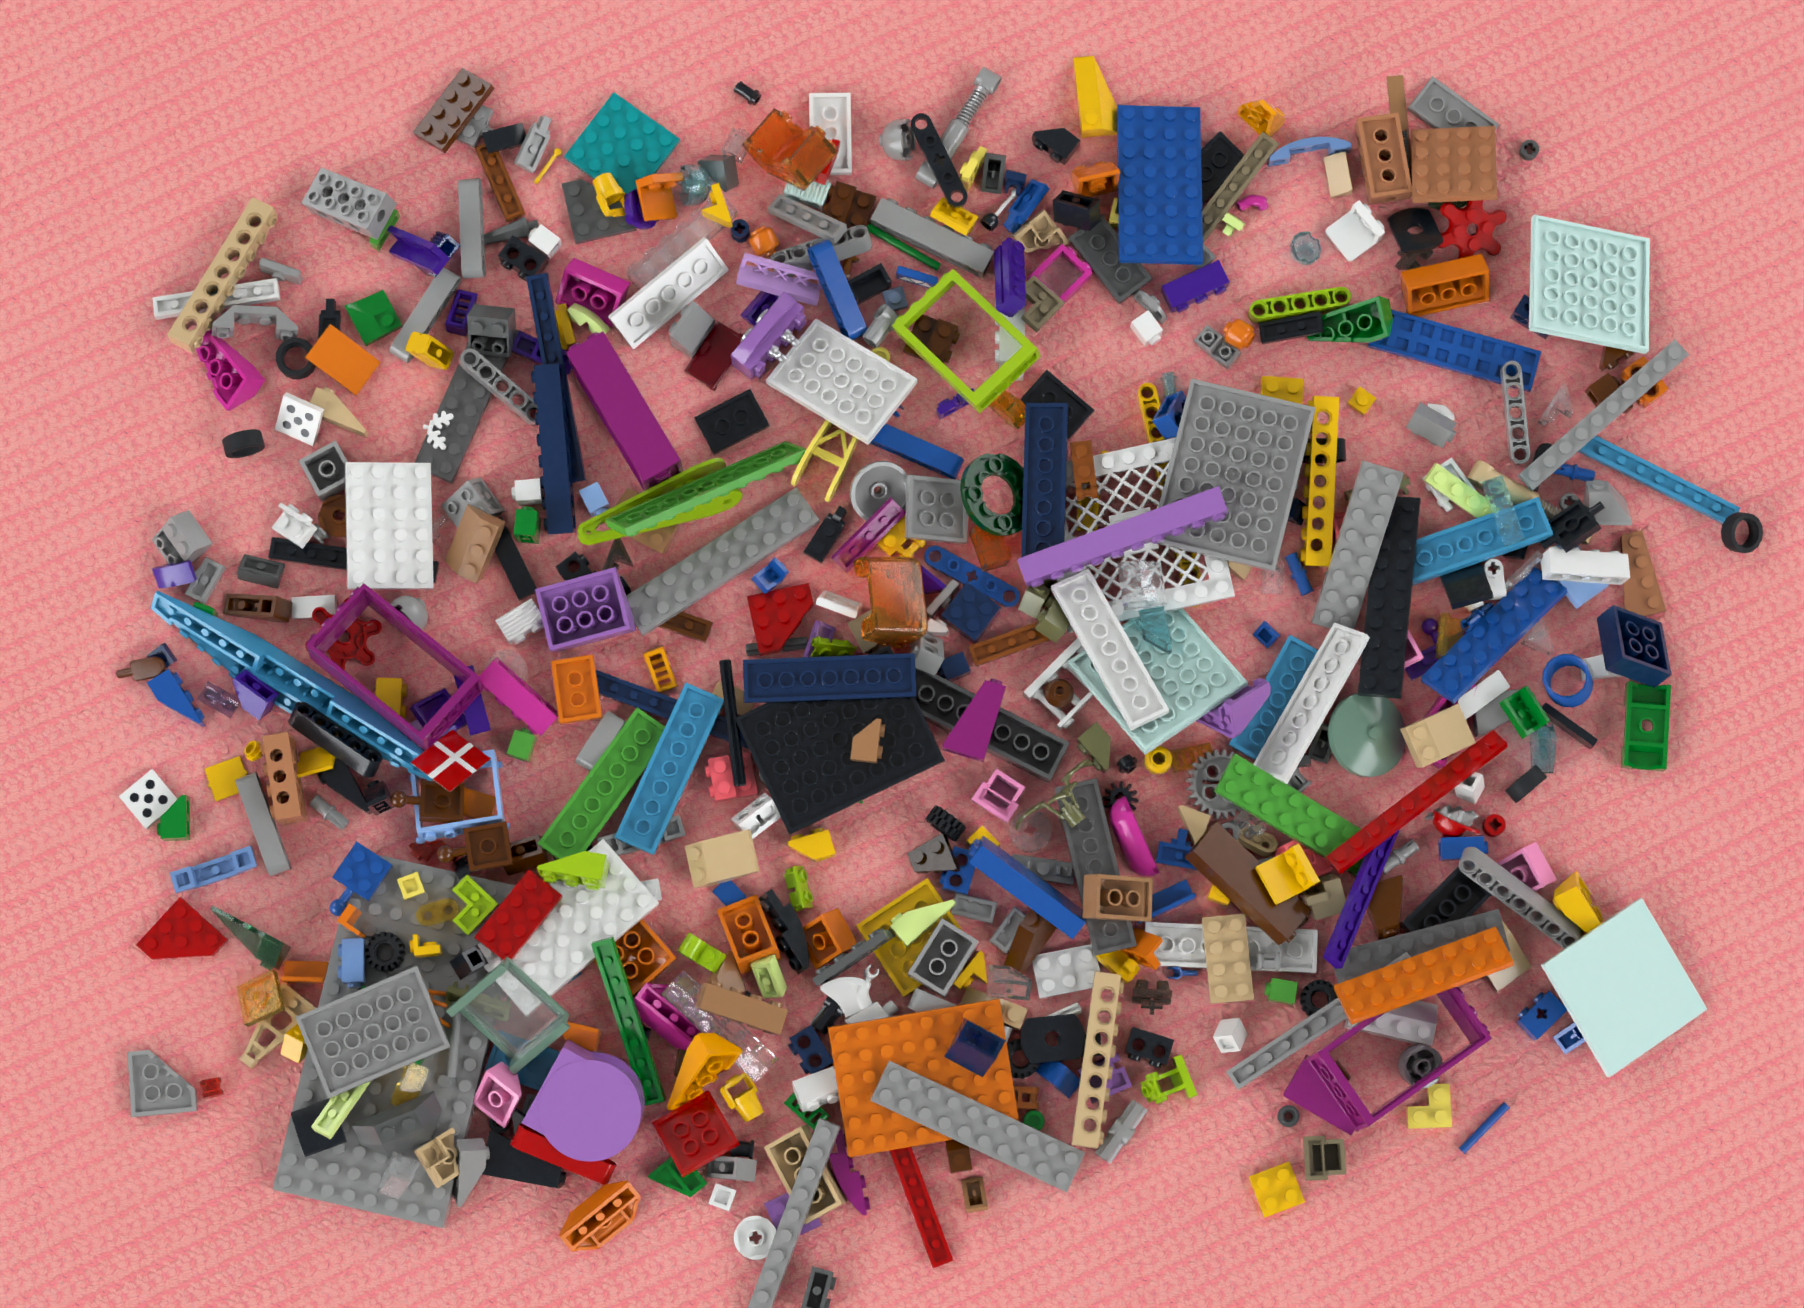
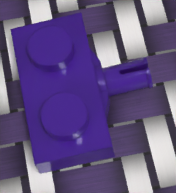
M957 393L956 397L954 396L952 400L948 398L938 404L939 407L936 408V414L941 420L967 406L969 403Z

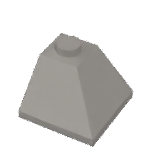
M1586 481L1584 505L1591 508L1601 501L1605 509L1595 515L1599 525H1632L1626 499L1608 481Z

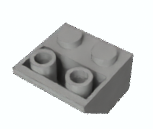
M694 301L690 305L686 304L680 313L681 318L678 322H674L668 331L670 333L671 345L690 358L694 357L715 326V320Z
M189 510L171 516L152 539L168 564H176L190 560L192 563L204 555L213 544Z

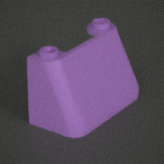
M1257 678L1253 681V687L1248 685L1196 721L1229 738L1237 737L1244 731L1270 696L1271 687L1269 682L1262 678Z

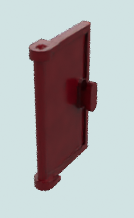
M717 321L684 371L715 391L718 383L732 364L731 354L741 343L743 334H738Z

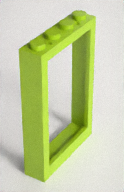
M954 269L949 273H945L934 287H930L925 292V295L919 301H915L910 306V309L904 315L899 316L892 325L896 334L979 414L1041 357L1038 348ZM955 284L1022 346L974 392L907 329Z

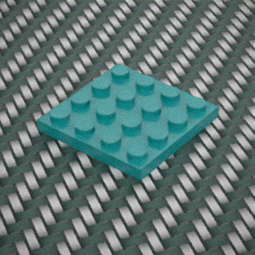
M613 92L565 154L564 158L592 179L604 173H611L626 194L637 188L636 180L657 173L680 143V138Z

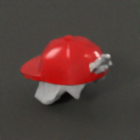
M1450 805L1445 806L1441 810L1437 808L1433 812L1427 813L1425 820L1433 821L1436 830L1444 837H1460L1466 830L1477 834L1480 832L1478 828L1472 826V822L1478 818V814L1473 810L1463 811L1461 806H1457L1453 810Z

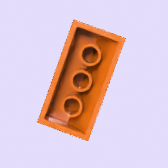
M1479 254L1401 271V289L1406 313L1419 317L1489 301V269L1483 255Z

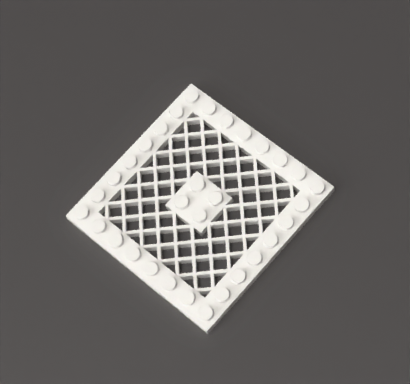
M1176 437L1094 455L1096 478L1106 476L1102 484L1097 481V486H1099L1098 496L1102 490H1105L1111 494V497L1106 504L1097 498L1092 499V497H1088L1091 500L1086 508L1077 504V496L1073 500L1066 497V501L1070 505L1066 510L1065 542L1076 538L1072 535L1078 526L1088 534L1093 532L1099 522L1107 527L1151 511L1150 507L1144 508L1148 501L1157 505L1158 508L1160 502L1151 496L1156 488L1163 491V487L1159 484L1164 476H1167ZM1067 461L1066 491L1069 486L1076 490L1072 461ZM1169 462L1164 470L1157 466V464ZM1148 467L1144 474L1135 470L1139 468ZM1152 468L1161 473L1156 482L1147 477ZM1127 471L1123 479L1115 475ZM1131 473L1140 477L1135 487L1126 482ZM1111 477L1120 482L1115 491L1105 486ZM1144 480L1153 485L1148 495L1139 490ZM1083 484L1082 489H1086L1088 484ZM1123 485L1132 490L1127 499L1118 494ZM1135 493L1145 498L1140 507L1130 502ZM1115 497L1124 502L1119 512L1110 507ZM1094 502L1103 506L1098 516L1089 511ZM1128 505L1135 509L1134 511L1123 513ZM1074 506L1083 511L1077 521L1069 516ZM1107 510L1115 514L1109 516L1110 524L1101 519ZM1086 514L1095 519L1090 529L1081 524ZM1066 519L1075 524L1070 532L1068 531ZM1152 542L1144 544L1145 547L1140 550L1132 551L1130 549L1125 551L1123 556L1118 557H1124L1119 565L1110 560L1111 557L1104 559L1099 569L1089 564L1083 566L1084 569L1079 571L1082 572L1088 567L1096 572L1094 575L1095 580H1097L1099 575L1108 580V583L1101 591L1104 596L1112 600L1108 603L1119 622L1235 597L1227 560L1204 555L1206 566L1198 562L1202 554H1197L1195 559L1185 554V550L1180 551L1177 548L1166 546L1160 556L1153 551L1159 549L1158 544H1153ZM1170 549L1179 554L1174 563L1164 558ZM1144 553L1140 560L1132 556L1135 554ZM1149 554L1158 559L1153 568L1143 563ZM1182 557L1192 562L1187 571L1177 566ZM1128 558L1137 563L1132 573L1123 568ZM1161 562L1171 567L1166 576L1156 571ZM1107 563L1117 568L1111 577L1102 572ZM1195 565L1204 570L1199 580L1190 575ZM1141 566L1150 571L1145 580L1136 576ZM1174 569L1183 574L1178 584L1169 579ZM1072 571L1064 573V576L1057 579V582L1077 574V572L1072 573ZM1120 571L1129 576L1124 585L1114 580ZM1207 573H1208V575H1209V580L1203 581L1204 578H1205V576H1206ZM1153 574L1163 579L1157 589L1148 584ZM1186 578H1189L1195 582L1187 585H1182ZM1132 579L1142 584L1137 593L1127 588ZM1166 582L1174 586L1173 588L1161 590ZM1112 583L1121 588L1116 597L1107 593ZM1145 586L1150 590L1154 591L1150 593L1141 594ZM1124 591L1132 595L1131 597L1120 599ZM1070 624L1067 628L1068 633L1074 632Z

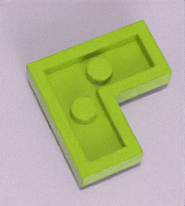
M468 875L452 889L467 904L452 921L469 936L499 904Z

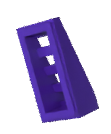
M460 289L457 290L445 323L447 332L461 336L467 335V315L474 304H476L478 294ZM460 298L469 300L470 303L462 302ZM458 307L466 308V309H468V310L466 311V310L458 309ZM456 315H459V316H463V317H465V318L463 319V318H459V317H455V316H456Z

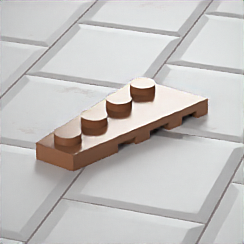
M1640 530L1622 535L1620 537L1621 553L1628 554L1630 578L1623 583L1624 609L1645 617L1665 612V604L1643 531Z

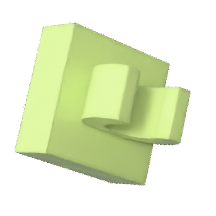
M1226 213L1222 219L1228 223L1223 230V233L1228 236L1232 235L1235 228L1242 231L1246 225L1245 222L1230 213Z

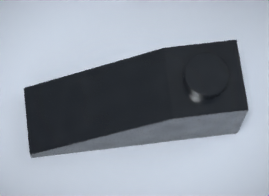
M335 758L333 769L317 774L323 785L327 784L331 789L367 814L373 813L367 807L365 797L348 765Z
M373 781L367 785L368 788L363 790L366 805L376 816L394 808L390 802V792L383 781Z

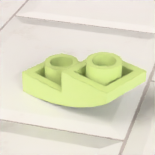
M574 303L567 309L569 317L574 323H578L581 326L587 322L589 324L588 328L592 333L603 331L606 334L610 329L600 317L579 304Z

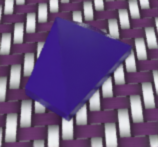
M914 559L911 561L913 594L940 593L946 587L942 581Z

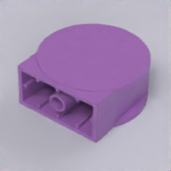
M567 1039L522 1123L545 1135L554 1148L570 1158L589 1162L605 1160L621 1152L635 1136L645 1109L643 1087L634 1070L623 1060L608 1053L589 1051Z

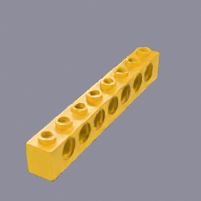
M1313 396L1311 400H1308L1307 405L1316 407L1309 433V443H1307L1305 455H1309L1308 464L1304 466V476L1308 478L1307 485L1303 487V498H1306V506L1302 508V519H1305V527L1301 529V540H1304V549L1301 548L1300 561H1303V566L1328 567L1332 556L1339 397ZM1319 412L1327 415L1328 420L1325 424L1318 422L1317 415ZM1319 433L1326 436L1327 441L1324 445H1320L1316 441V436ZM1318 454L1325 457L1326 461L1323 466H1318L1315 463V457ZM1318 475L1324 478V485L1322 487H1317L1314 484V478ZM1315 497H1320L1323 500V506L1320 509L1315 508L1313 505ZM1314 518H1319L1322 521V527L1319 530L1312 527V520ZM1313 539H1318L1321 542V548L1318 551H1314L1311 548V541Z

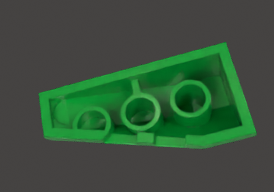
M1377 296L1323 314L1324 333L1307 336L1308 341L1372 343L1390 337L1393 315L1389 299Z

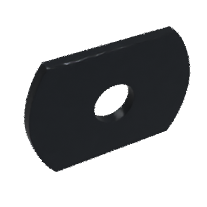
M1405 209L1387 218V223L1401 252H1427L1443 243L1441 233L1428 209ZM1419 227L1423 231L1419 234H1411L1408 232V229Z
M1075 1014L1027 1018L1021 1029L1020 1043L1025 1057L1031 1064L1080 1059L1083 1053L1085 1033L1081 1022ZM1054 1031L1060 1035L1061 1040L1057 1046L1052 1047L1045 1042V1035L1048 1032Z

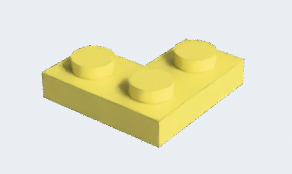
M982 146L979 147L978 151H973L969 162H965L960 170V179L967 191H969L985 161V154L988 149Z
M1450 1083L1433 1084L1427 1088L1428 1106L1406 1107L1408 1129L1452 1127Z

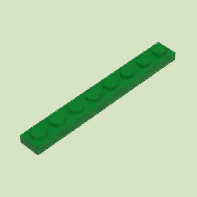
M614 937L594 941L591 943L631 1068L642 1084L645 1106L663 1102L666 1097Z

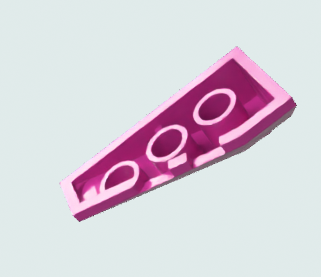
M211 329L205 333L203 342L199 348H196L200 361L205 363L208 371L206 373L207 378L212 380L215 388L213 390L215 397L227 411H230L254 397L265 379L251 363L222 338L212 336Z

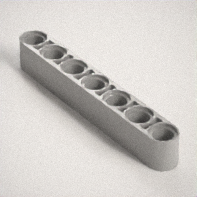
M1467 847L1463 850L1459 862V869L1462 873L1565 949L1582 937L1583 930L1566 917L1562 911L1558 910L1554 905L1479 849Z

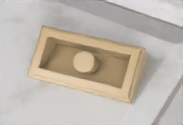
M1346 151L1324 157L1330 198L1351 195L1353 189Z

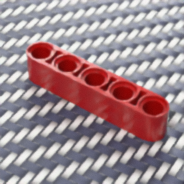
M519 1124L510 1143L511 1146L522 1152L603 1185L608 1184L617 1165L610 1159L589 1162L570 1158L554 1148L545 1135L524 1124Z

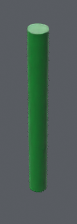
M870 223L867 225L869 233L932 269L939 270L941 266L939 262Z

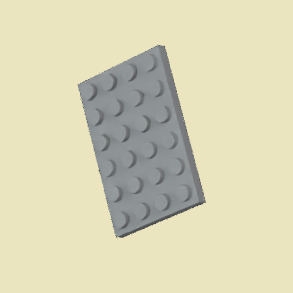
M418 966L295 1017L328 1099L451 1047Z

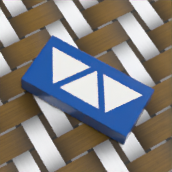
M898 266L896 279L926 288L934 287L938 283V277Z

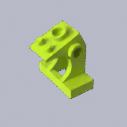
M1182 1054L1172 1058L1175 1069L1158 1075L1156 1071L1145 1076L1146 1080L1141 1082V1090L1148 1103L1155 1101L1156 1104L1168 1100V1095L1183 1089L1188 1099L1198 1095ZM1170 1076L1174 1088L1162 1092L1158 1080Z

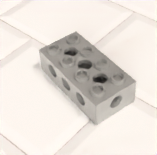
M322 167L302 201V204L312 214L376 240L379 238L397 205L387 193Z

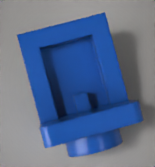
M774 557L766 567L752 577V581L764 594H767L783 582L789 571L782 562Z

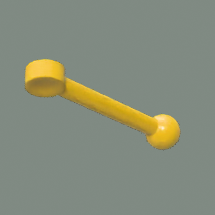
M560 148L554 149L553 156L535 179V184L539 183L556 157L561 155L562 151Z

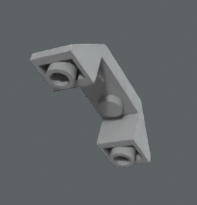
M233 305L212 323V336H217L218 338L233 337L234 322L243 325L249 323H258L265 326L275 324V339L283 341L297 338L298 326L277 307Z

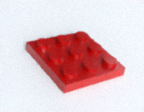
M709 1090L652 1122L682 1177L740 1145Z

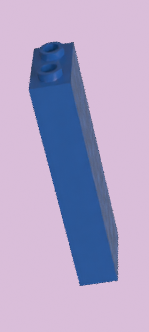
M984 835L980 840L976 838L969 847V863L1071 939L1077 935L1086 923V919L1082 918V908Z

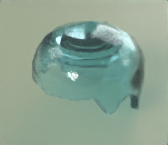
M1308 231L1299 232L1293 237L1289 247L1291 257L1301 265H1312L1321 254L1319 240L1313 238Z

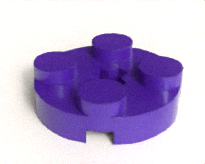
M637 188L625 194L624 210L626 222L641 230L654 227L659 220L644 221Z

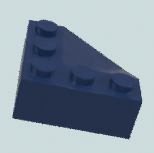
M1612 605L1597 617L1606 671L1654 688L1672 675L1661 622Z

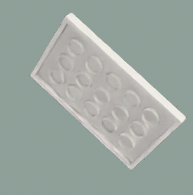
M815 319L799 338L801 342L799 347L793 346L786 354L787 361L784 364L780 362L766 379L769 386L867 445L870 444L918 383L917 378L818 319Z
M346 462L347 589L360 588L363 583L371 589H433L431 463Z

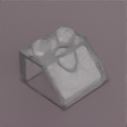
M1133 560L1117 563L1124 610L1167 604L1161 562Z

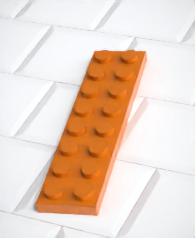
M1493 927L1334 985V991L1352 1025L1514 966V961L1497 928Z

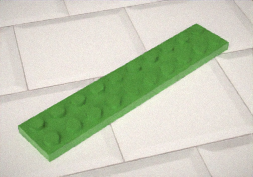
M784 441L605 519L607 527L628 537L635 536L640 530L657 526L658 522L671 520L681 512L692 511L699 504H707L715 497L726 496L731 490L744 488L748 483L754 480H762L770 473L780 472L788 465L799 464L806 449Z

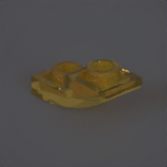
M415 1063L405 1066L401 1081L396 1083L390 1104L398 1106L417 1098L429 1069Z

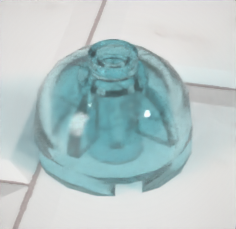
M686 164L681 166L679 172L683 173L684 181L678 183V185L682 186V192H679L680 201L683 206L700 205L705 202L710 191H712L713 179L709 178L707 171L699 165Z

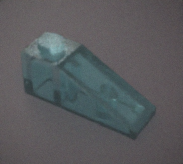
M1500 475L1483 481V493L1504 547L1525 540L1503 476Z

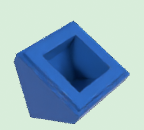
M1266 621L1253 633L1267 649L1280 637Z

